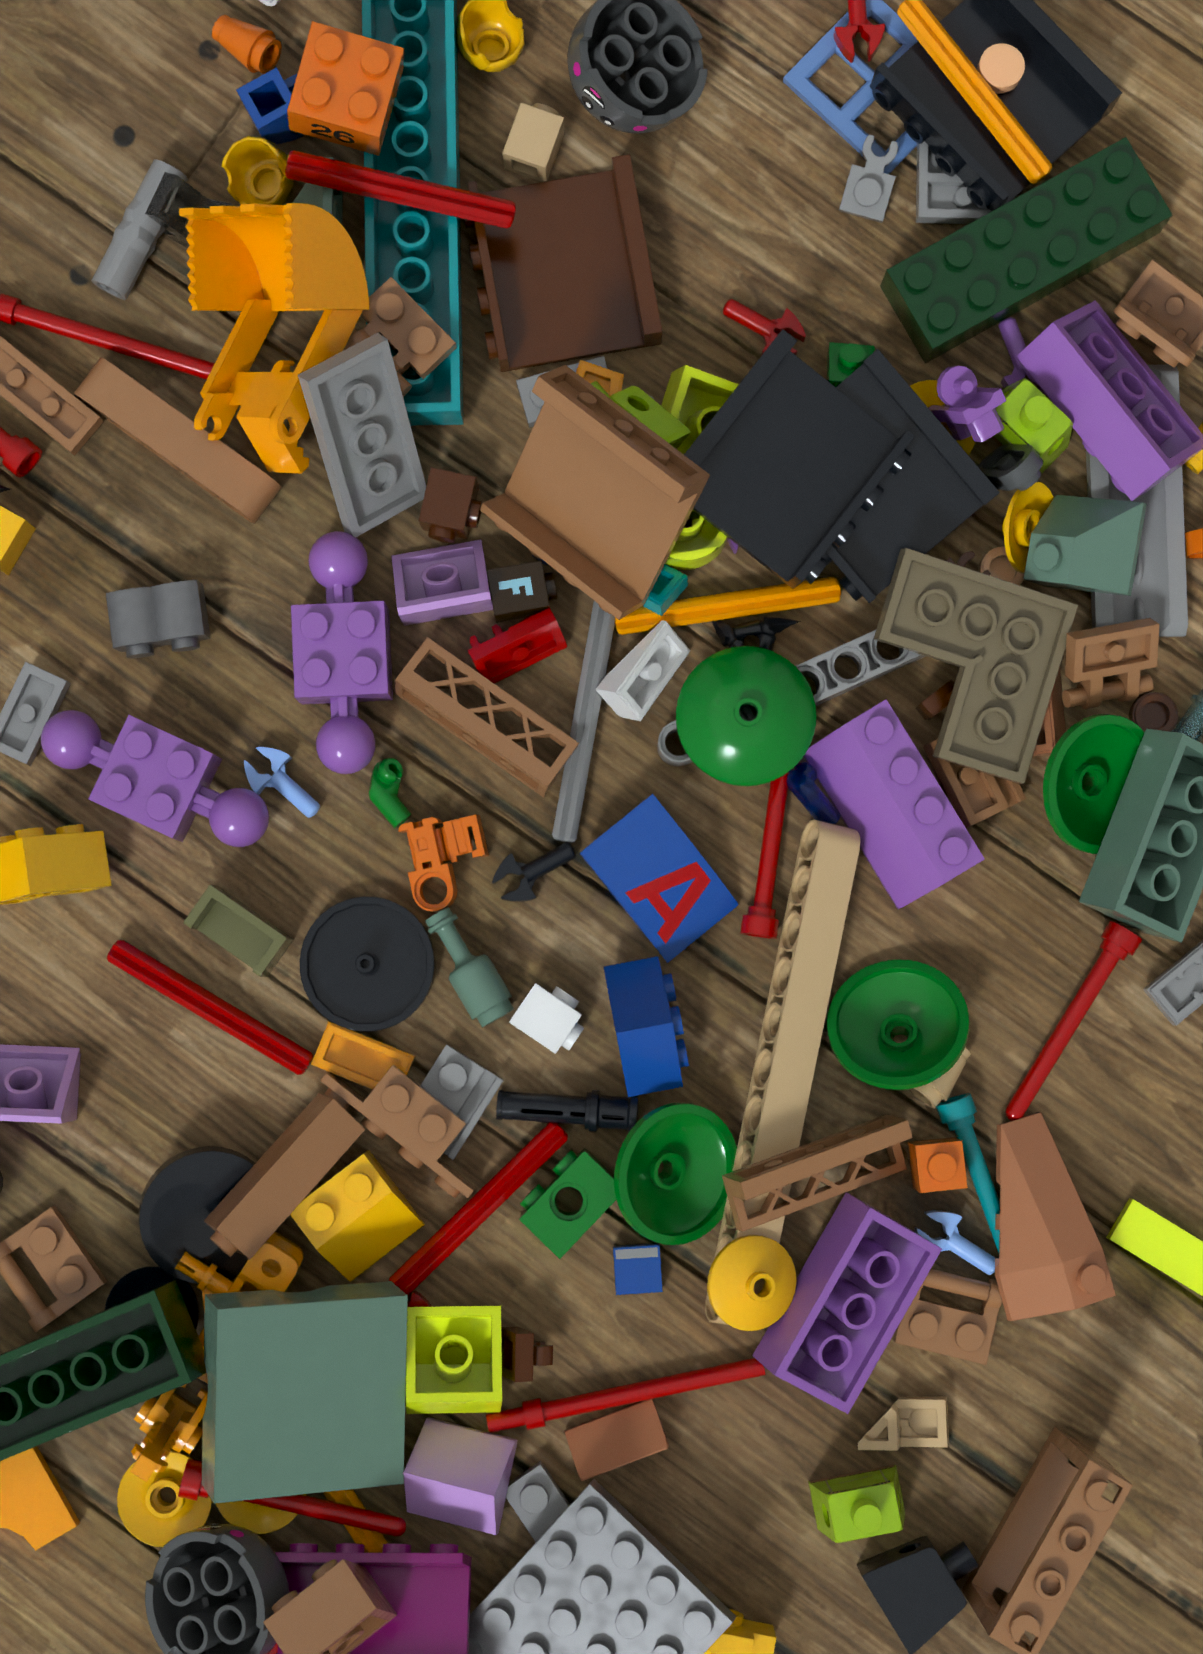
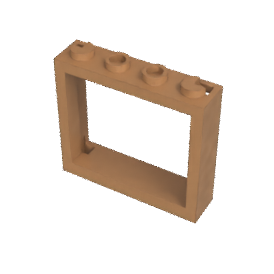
M1055 1426L977 1562L979 1567L972 1571L962 1588L963 1594L989 1637L1018 1654H1038L1133 1487L1096 1450ZM1107 1480L1119 1487L1113 1501L1102 1496L1108 1485ZM996 1587L1007 1592L1000 1605L997 1604L992 1596ZM1025 1630L1036 1636L1032 1644L1025 1635Z

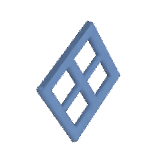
M866 0L867 20L871 17L878 24L884 23V30L901 45L884 63L889 68L918 40L898 14L883 0ZM847 12L783 77L782 82L863 157L862 147L868 134L854 121L875 101L872 89L870 88L875 71L855 52L853 63L849 62L835 43L833 37L835 27H846L849 23V14ZM835 53L866 81L841 108L810 80ZM906 131L895 141L898 144L897 154L892 163L884 168L883 173L890 174L917 146V143L910 138ZM875 140L873 141L871 146L873 154L878 157L885 156L889 148L885 151Z

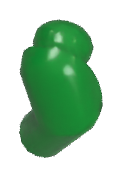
M385 758L378 762L372 770L368 795L372 803L392 827L396 829L407 821L412 814L397 797L403 775V766L397 759Z

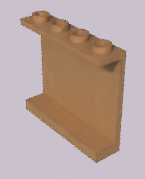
M563 365L538 376L532 392L545 402L505 492L484 502L480 511L493 520L499 529L508 532L526 546L532 555L542 559L559 572L569 584L578 587L596 601L603 611L612 614L620 620L644 606L710 474L568 366Z

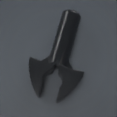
M565 842L527 864L516 862L511 853L498 867L492 883L495 884L510 874L524 875L525 877L521 880L519 888L505 894L501 899L512 902L534 900L537 898L532 891L535 880L575 859L576 851L572 844Z

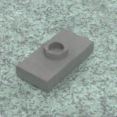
M1203 940L1143 989L1173 1026H1177L1203 1004Z

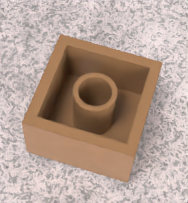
M333 1559L313 1573L311 1578L314 1582L298 1594L294 1590L279 1599L272 1606L274 1614L263 1623L283 1654H349L396 1617L397 1613L366 1567L342 1559L339 1563L336 1559Z

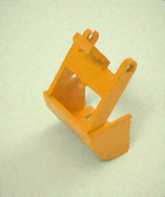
M253 203L240 204V206L179 208V216L189 220L185 226L189 232L186 237L189 243L186 252L190 257L187 261V265L190 268L187 276L191 281L187 288L191 293L188 301L192 306V311H241L200 392L203 402L195 416L194 428L195 430L206 428L207 420L211 416L214 420V428L212 432L208 433V440H220L226 433L240 405L241 408L236 418L267 471L302 474L309 467V458L303 457L304 448L297 447V443L310 419L298 374L342 352L362 311L369 310L367 281L358 251L342 224L326 210L311 204L286 203V205ZM279 311H324L294 372L290 370V366H294L293 360H280L276 362L271 372H249ZM285 419L289 422V431L283 423Z

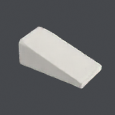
M662 620L604 677L596 691L618 716L641 721L691 650L672 627Z

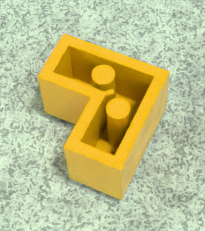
M83 824L55 828L56 834L44 835L43 827L17 830L14 832L15 835L1 836L0 905L24 903L46 896L85 893L112 886L104 832H85Z

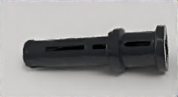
M499 1090L496 1119L585 1125V1130L594 1133L599 1128L627 1130L629 1133L637 1123L639 1095L632 1097L604 1096L600 1094L599 1090H592V1092H587L586 1097Z

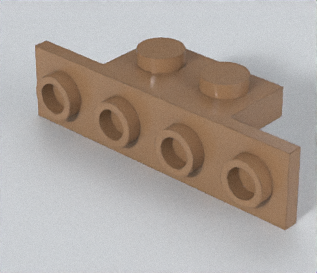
M395 1065L391 1066L366 1099L333 1073L329 1072L323 1076L320 1081L329 1087L324 1093L326 1096L334 1098L345 1110L351 1105L365 1117L361 1124L378 1138L383 1140L388 1134L398 1142L401 1147L397 1152L410 1164L420 1169L424 1163L437 1173L438 1176L434 1182L449 1195L456 1198L462 1193L465 1197L469 1198L476 1187L440 1159L467 1124L463 1119Z

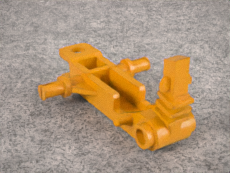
M274 1232L254 1256L247 1260L234 1282L216 1271L218 1266L212 1263L209 1267L188 1254L187 1251L175 1269L199 1283L196 1288L202 1291L205 1314V1294L259 1290L285 1292L303 1261L304 1253L298 1245L279 1233ZM203 1328V1330L201 1331V1333L199 1334L198 1337H199L200 1342H201V1344H202V1347H203V1349H204V1328ZM207 1373L198 1377L208 1384ZM175 1389L161 1394L158 1399L153 1397L144 1402L133 1420L141 1424L139 1429L147 1435L140 1445L136 1443L131 1450L132 1458L136 1460L130 1471L131 1473L147 1482L153 1471L156 1473L165 1471L169 1464L165 1462V1459L171 1450L178 1453L182 1450L190 1455L203 1433V1428L198 1426L205 1412L208 1391L200 1389L197 1397L202 1400L197 1407L174 1393Z

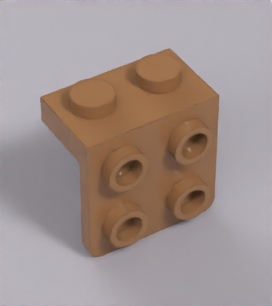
M1153 258L1113 310L1120 317L1116 325L1134 339L1138 340L1143 334L1155 343L1156 346L1153 352L1170 366L1175 368L1180 362L1188 367L1194 360L1196 352L1203 345V295Z

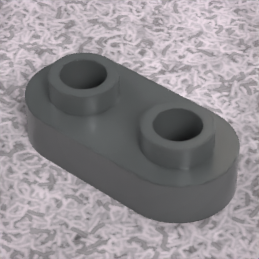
M1004 444L986 456L978 467L997 490L1011 491L1018 489L1024 491L1038 481L1041 476L1040 469L1044 461L1032 445Z

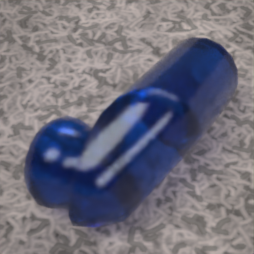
M807 762L798 763L794 770L788 772V788L815 820L836 824L841 814L815 784L818 778L817 770Z

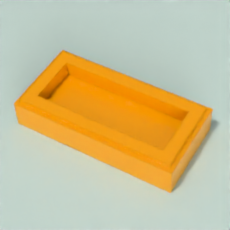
M328 1021L311 1065L373 1090L392 1065H395L408 1076L416 1056Z

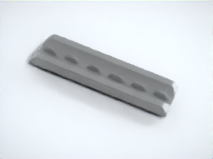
M1169 364L1148 365L1180 405L1179 372L1177 366L1174 368ZM1086 450L1087 497L1131 501L1125 493L1119 491L1114 486L1110 474L1100 461ZM1181 466L1152 489L1133 500L1134 502H1144L1147 505L1131 596L1091 592L1092 628L1151 618L1160 624L1159 637L1186 636L1188 605L1183 473Z

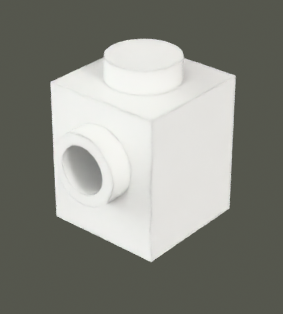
M537 983L534 984L509 1021V1023L555 1054L561 1046L569 1051L585 1028L577 1023L582 1016L580 1012L575 1010L580 1001L557 986L550 993Z

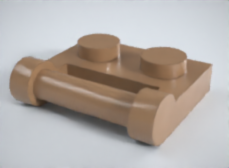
M56 1206L50 1207L0 1243V1274L31 1317L28 1323L35 1333L108 1282ZM20 1247L57 1298V1301L48 1307L11 1256Z
M930 1269L894 1333V1343L987 1365L997 1316L1002 1304L996 1279L990 1278L988 1282ZM925 1286L983 1300L981 1311L978 1313L920 1299L921 1290Z

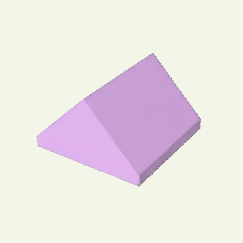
M482 540L391 556L397 610L404 626L493 610Z
M0 1044V1121L62 1124L77 1120L80 1048Z
M430 1417L426 1418L403 1472L407 1512L497 1535L499 1533L518 1440Z

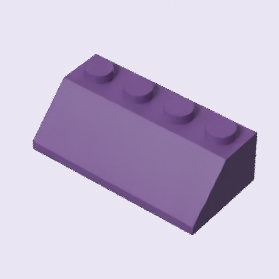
M1096 300L1052 322L1016 356L1025 367L1028 378L1033 383L1039 385L1049 399L1072 421L1073 429L1081 437L1084 448L1100 461L1110 474L1114 486L1119 491L1125 493L1131 501L1152 489L1203 450V434Z
M887 699L847 722L808 748L804 755L806 761L847 828L855 829L859 832L860 849L898 910L985 859Z
M846 1192L796 1278V1290L791 1305L778 1321L768 1327L752 1356L773 1375L848 1414L942 1248Z

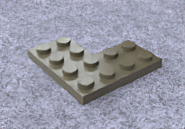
M904 548L900 550L874 640L960 667L933 757L1015 783L1024 784L1065 651L1067 633L1071 631L1078 605Z

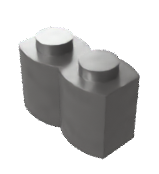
M198 580L178 581L152 587L131 588L105 593L113 648L120 652H126L127 658L154 655L155 647L171 645L174 652L195 650L200 648L199 641L211 639L204 587Z

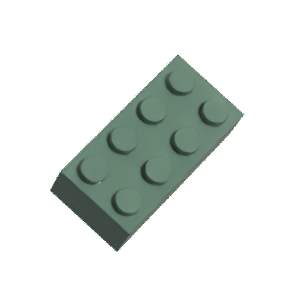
M1146 729L1079 902L1145 934L1182 943L1203 889V744L1184 733Z

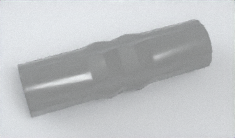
M153 160L134 199L126 207L122 221L115 228L112 241L91 280L93 284L117 298L127 299L145 262L154 252L157 239L165 231L167 220L188 181L185 174L163 161Z

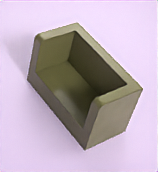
M214 885L208 886L183 922L189 928L197 929L253 968L252 972L260 977H268L294 940L226 891Z

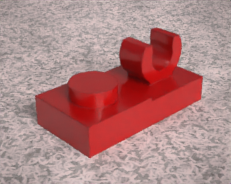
M549 607L509 627V630L505 632L496 624L491 626L495 637L481 644L475 635L471 636L469 641L472 648L467 651L478 673L495 684L568 646L558 622Z

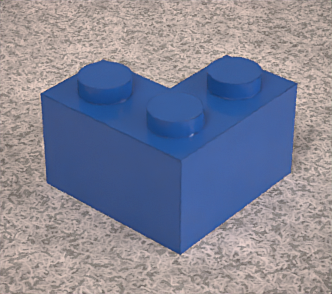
M659 956L604 966L628 1097L683 1087L680 1068L689 1066L684 1038L675 1039L676 1035H682L684 1031L679 1006L669 1007V1002L677 1001L672 974L662 975Z

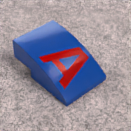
M653 794L580 852L581 857L667 963L739 905L711 866Z

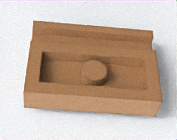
M938 739L923 746L965 828L1027 799L1019 783L933 757Z

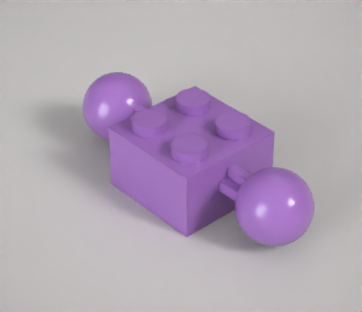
M334 531L324 534L315 541L308 559L312 576L319 584L325 587L326 603L291 605L294 698L302 705L330 703L331 719L318 732L316 751L321 762L331 771L339 774H352L362 770L370 763L376 746L371 728L358 716V702L393 700L389 608L385 601L354 602L353 586L358 584L366 573L368 566L367 552L363 544L351 534Z
M66 710L53 715L43 727L41 746L44 754L53 764L64 769H79L88 764L102 769L88 800L172 839L184 841L196 813L208 818L214 835L221 842L232 847L252 845L267 830L269 823L268 808L264 800L257 793L245 788H232L220 794L209 788L222 761L221 758L142 720L128 715L115 744L102 739L97 723L89 715L76 710Z

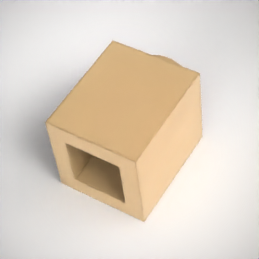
M520 103L502 153L504 169L540 182L548 181L565 135L564 117L559 116L555 109L545 104L535 103L533 106Z

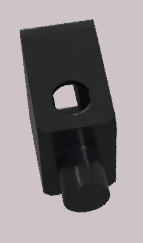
M922 1536L863 1560L857 1564V1567L908 1653L913 1654L965 1608L968 1602L955 1581L978 1568L979 1565L964 1541L939 1556L929 1538Z

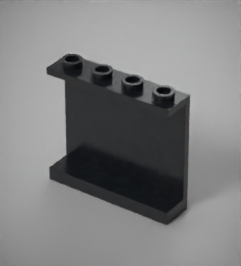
M964 0L940 21L941 25L976 69L983 52L994 44H1009L1020 51L1025 61V71L1019 84L1012 91L997 95L1052 164L1107 116L1122 94L1116 85L1033 0ZM919 41L889 68L883 62L876 68L870 84L876 102L884 110H892L901 119L907 134L912 140L918 144H922L924 141L928 144V149L935 155V160L940 169L951 177L956 174L964 182L963 185L968 187L967 194L970 200L978 208L993 211L1015 199L1031 184Z
M782 329L684 455L710 474L693 510L794 589L804 580L812 584L828 564L822 556L832 543L839 548L856 527L850 520L861 507L867 512L884 491L878 484L889 471L895 476L912 455L906 447L915 435L909 430L900 438L894 435L790 350L797 340Z
M879 349L865 359L863 364L836 388L898 438L907 430L913 433L915 437L906 447L912 455L895 476L888 471L878 485L884 491L867 512L860 507L850 521L856 527L839 548L832 543L822 556L828 562L826 566L834 561L845 574L838 581L852 598L857 601L863 596L868 603H871L881 591L890 585L901 549L908 548L926 554L980 507L986 505L1000 493Z

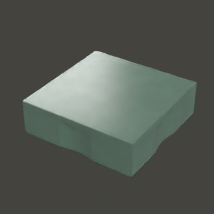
M392 1281L330 1285L306 1292L259 1290L205 1294L204 1364L208 1379V1395L203 1415L202 1486L214 1504L404 1484L408 1295Z

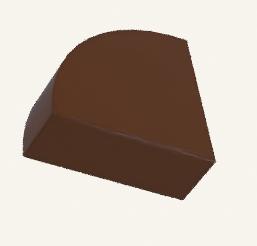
M952 679L916 707V710L924 720L932 719L948 706L955 684Z

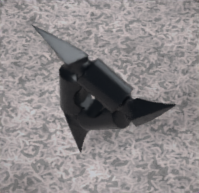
M764 617L762 621L760 619L734 625L731 628L729 624L721 620L712 621L723 647L725 645L728 648L745 646L744 639L748 635H754L759 638L760 648L773 651L776 641V633H780L789 626L801 622L786 618Z

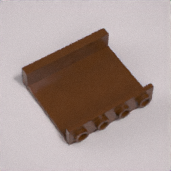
M630 154L612 157V170L480 193L510 200L516 204L514 221L511 227L507 229L464 219L466 228L475 226L478 242L469 244L473 270H483L485 287L477 288L481 315L491 314L493 331L485 332L489 360L498 358L501 372L661 345L663 331ZM467 182L468 190L478 193L477 182Z

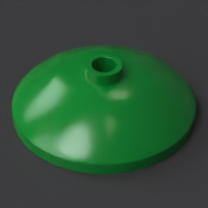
M732 647L707 657L689 674L681 688L677 701L676 728L686 754L702 772L715 780L729 785L758 786L784 776L803 758L815 733L816 705L807 680L789 660L780 654L760 647ZM745 704L752 705L757 711L756 718L752 721L743 720L739 714L741 706Z
M1110 714L1086 717L1072 725L1061 736L1050 754L1043 780L1045 811L1055 833L1063 842L1076 850L1091 854H1097L1145 733L1133 721Z
M901 959L887 960L869 965L849 977L833 997L827 1018L829 1042L840 1064L860 1081L878 1088L892 1090L920 1087L933 1082L948 1072L958 1061L965 1049L970 1027L965 999L959 988L948 976L927 964ZM900 1034L908 1037L906 1041L901 1043L892 1040L896 1035Z
M671 1103L650 1111L632 1127L623 1141L617 1156L614 1171V1190L623 1217L638 1234L660 1244L681 1245L704 1236L723 1218L727 1193L722 1175L732 1172L737 1146L732 1133L722 1119L712 1111L698 1105ZM663 1161V1170L658 1174L659 1166Z

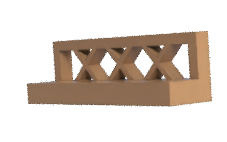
M428 637L395 679L394 693L543 798L554 784L558 773L579 745L576 740ZM428 654H431L445 664L448 680L428 682L415 671ZM452 670L461 675L462 678L454 679ZM474 684L483 691L485 706L467 709L458 703L455 687ZM449 688L450 696L445 694L440 689ZM490 696L501 704L492 705ZM514 712L521 717L523 733L505 736L496 729L493 713ZM487 714L488 723L478 716ZM529 724L534 726L539 731L530 732ZM549 737L564 747V749L550 767L534 756L531 740ZM525 741L526 750L515 742Z
M886 1114L722 1175L736 1230L741 1232L906 1170L900 1143L913 1138L908 1120ZM887 1148L890 1162L877 1167L864 1162L866 1155ZM851 1161L842 1180L833 1183L823 1177L826 1170ZM861 1167L866 1169V1171L858 1173ZM810 1177L802 1195L791 1198L782 1193L784 1186ZM820 1182L826 1185L824 1187L817 1189ZM769 1192L761 1210L747 1216L743 1200L747 1201ZM778 1198L784 1200V1202L775 1205Z

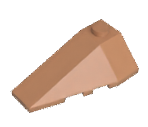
M1037 1112L1017 1120L998 1124L996 1182L1000 1185V1214L995 1215V1230H1000L999 1258H995V1278L1007 1320L1016 1321L1075 1310L1116 1296L1103 1248L1042 1113Z

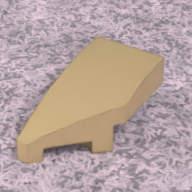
M947 1396L899 1397L859 1440L858 1450L898 1451L900 1447L948 1448Z

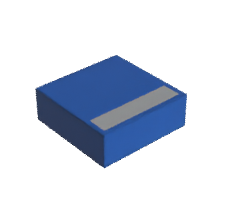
M659 1243L613 1246L616 1295L663 1292Z

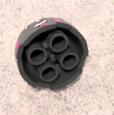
M597 0L580 17L570 37L567 65L572 87L585 109L604 125L621 132L633 134L657 131L685 114L694 106L702 94L708 69H703V57L698 42L703 37L693 18L676 0Z
M211 1524L179 1535L163 1546L158 1552L161 1556L156 1564L153 1578L146 1581L145 1606L150 1629L164 1654H268L273 1649L276 1641L263 1622L274 1614L272 1606L290 1592L284 1567L274 1550L265 1540L254 1532L237 1525Z

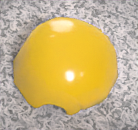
M469 0L458 16L456 31L458 48L463 57L478 70L501 72L515 64L524 49L523 20L520 17H516L509 10L507 0Z
M247 136L234 142L222 161V167L228 176L227 191L240 204L282 205L286 202L294 184V180L288 179L285 176L288 156L275 143L262 137Z

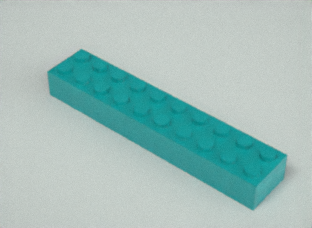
M362 0V36L404 48L403 72L380 156L364 152V167L460 189L458 44L456 40L457 0ZM364 196L365 277L369 297L392 277L451 337L457 346L424 380L411 367L402 374L412 385L411 390L403 397L410 425H464L460 218ZM390 346L392 357H394L397 352Z

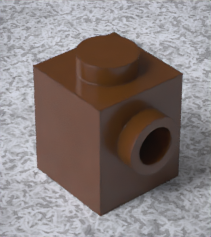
M431 467L418 520L422 529L429 531V538L441 542L454 543L456 537L467 540L470 527L478 528L482 513L480 508L483 502L476 500L479 491L476 477Z

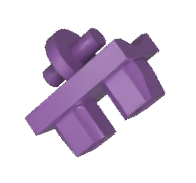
M951 366L940 374L936 389L938 397L944 405H932L928 408L940 422L947 424L955 440H963L972 436L974 442H983L1004 429L995 408L1006 402L1001 388L977 387L976 376L972 370L965 366Z

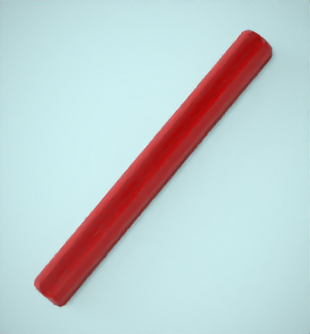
M295 150L290 151L287 157L285 176L288 179L506 229L510 228L514 221L516 204L510 200Z
M117 940L111 947L107 955L108 962L295 1074L302 1075L308 1069L313 1060V1054L126 941Z
M549 1122L389 1278V1281H392L409 1295L568 1140L567 1132L558 1123Z

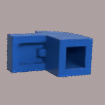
M277 67L241 86L236 91L260 136L275 144H282L303 137L305 134L289 130L287 109L297 73L283 80Z

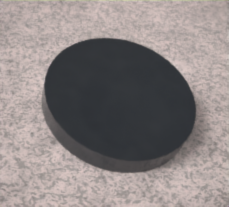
M378 897L352 898L330 907L310 927L303 941L300 953L301 981L311 1003L331 1022L355 1031L383 1030L409 1018L425 1001L435 974L434 948L423 924L403 906Z
M205 1146L181 1152L163 1163L155 1171L142 1193L139 1205V1226L142 1241L147 1252L161 1269L180 1280L199 1284L175 1269L187 1251L188 1254L209 1267L212 1263L218 1266L216 1271L229 1280L238 1276L248 1258L237 1251L231 1257L223 1252L210 1240L211 1235L215 1231L204 1220L253 1167L254 1161L232 1149Z

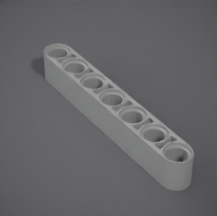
M876 630L796 665V667L803 676H807L814 681L816 685L814 700L815 705L818 706L926 656L899 648V657L897 659L886 660L877 652V640H874ZM841 657L852 659L858 668L857 676L852 679L840 677L834 668L835 660ZM745 704L739 709V714L743 720L752 721L757 716L752 712L749 704ZM675 720L663 727L659 734L657 750L665 763L670 766L680 767L692 763L687 754L681 756L671 754L665 745L666 738L670 734L677 732Z

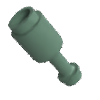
M447 907L429 917L425 922L429 927V934L438 933L455 963V969L449 974V981L471 1019L477 1018L483 1028L514 1009L509 1001L512 995L491 959L485 954L474 956L470 953L453 923L458 917Z

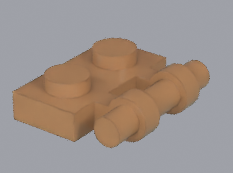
M390 277L369 297V310H363L360 315L368 324L360 330L354 327L344 350L376 333L387 338L389 345L397 352L393 357L404 397L412 388V385L402 376L408 368L411 367L424 380L457 346L451 337Z
M1151 618L1067 633L1065 676L1073 683H1080H1078L1077 688L1067 689L1062 692L1064 706L1066 708L1081 706L1082 709L1099 707L1102 701L1118 699L1120 702L1132 701L1137 699L1139 694L1152 692L1153 680L1149 674L1140 675V672L1144 669L1157 667L1160 624ZM1117 675L1114 681L1103 683V677Z

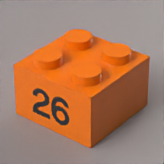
M312 21L287 109L289 130L380 156L403 72L404 48Z

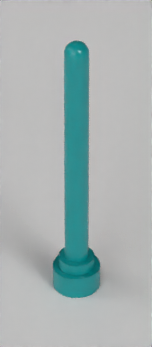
M971 1093L960 1094L948 1098L945 1103L940 1102L936 1109L941 1123H947L949 1131L954 1130L957 1139L962 1140L964 1159L999 1253L1000 1230H995V1215L1000 1214V1201L972 1126L976 1122L973 1114L977 1112Z

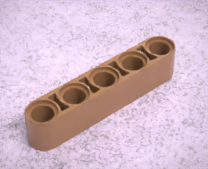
M102 357L99 358L73 393L75 397L94 412L253 524L257 522L282 488L268 474L220 440H208L209 432L205 429L195 430L192 420Z

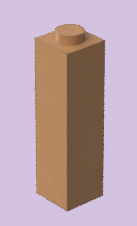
M318 1093L204 1220L215 1231L211 1235L210 1240L228 1256L231 1257L237 1251L250 1260L365 1129L334 1098Z

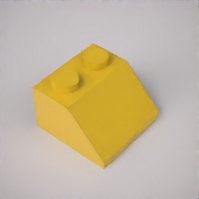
M370 1150L363 1153L303 1199L290 1214L314 1248L349 1282L425 1225Z

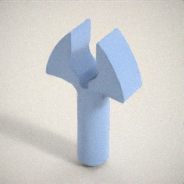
M256 747L261 754L270 759L274 775L271 776L267 773L259 774L249 762L244 760L245 773L253 791L259 795L265 787L275 788L307 818L316 815L320 809V804L286 774V764L292 757L274 748Z
M942 1210L924 1212V1214L942 1224L943 1232L947 1237L931 1238L925 1232L915 1227L917 1234L942 1248L941 1252L950 1250L987 1275H992L995 1272L996 1257L959 1234L957 1224L962 1219V1216L954 1212Z

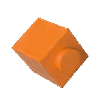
M950 1137L908 1142L913 1189L919 1193L968 1188L962 1140Z

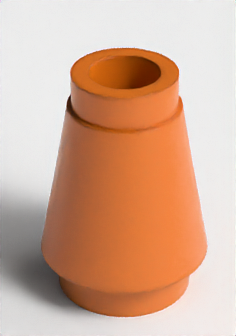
M227 15L220 16L213 26L212 38L219 42L222 47L250 72L256 73L259 71L265 74L271 71L277 64L281 55L282 45L275 38L273 31L231 18Z

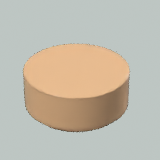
M998 43L988 47L983 52L977 65V70L995 93L1003 94L1012 91L1019 84L1025 71V61L1017 48L1009 44Z
M1004 546L990 550L979 563L978 572L980 573L988 570L991 573L990 576L1020 585L1024 580V574L1017 572L1010 564Z

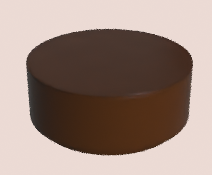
M1151 692L1134 701L1129 710V720L1136 723L1144 732L1146 729L1172 732L1178 721V709L1174 701L1167 695Z

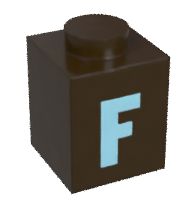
M542 561L487 570L496 623L535 615L549 608L550 600L557 599L553 572L544 573Z

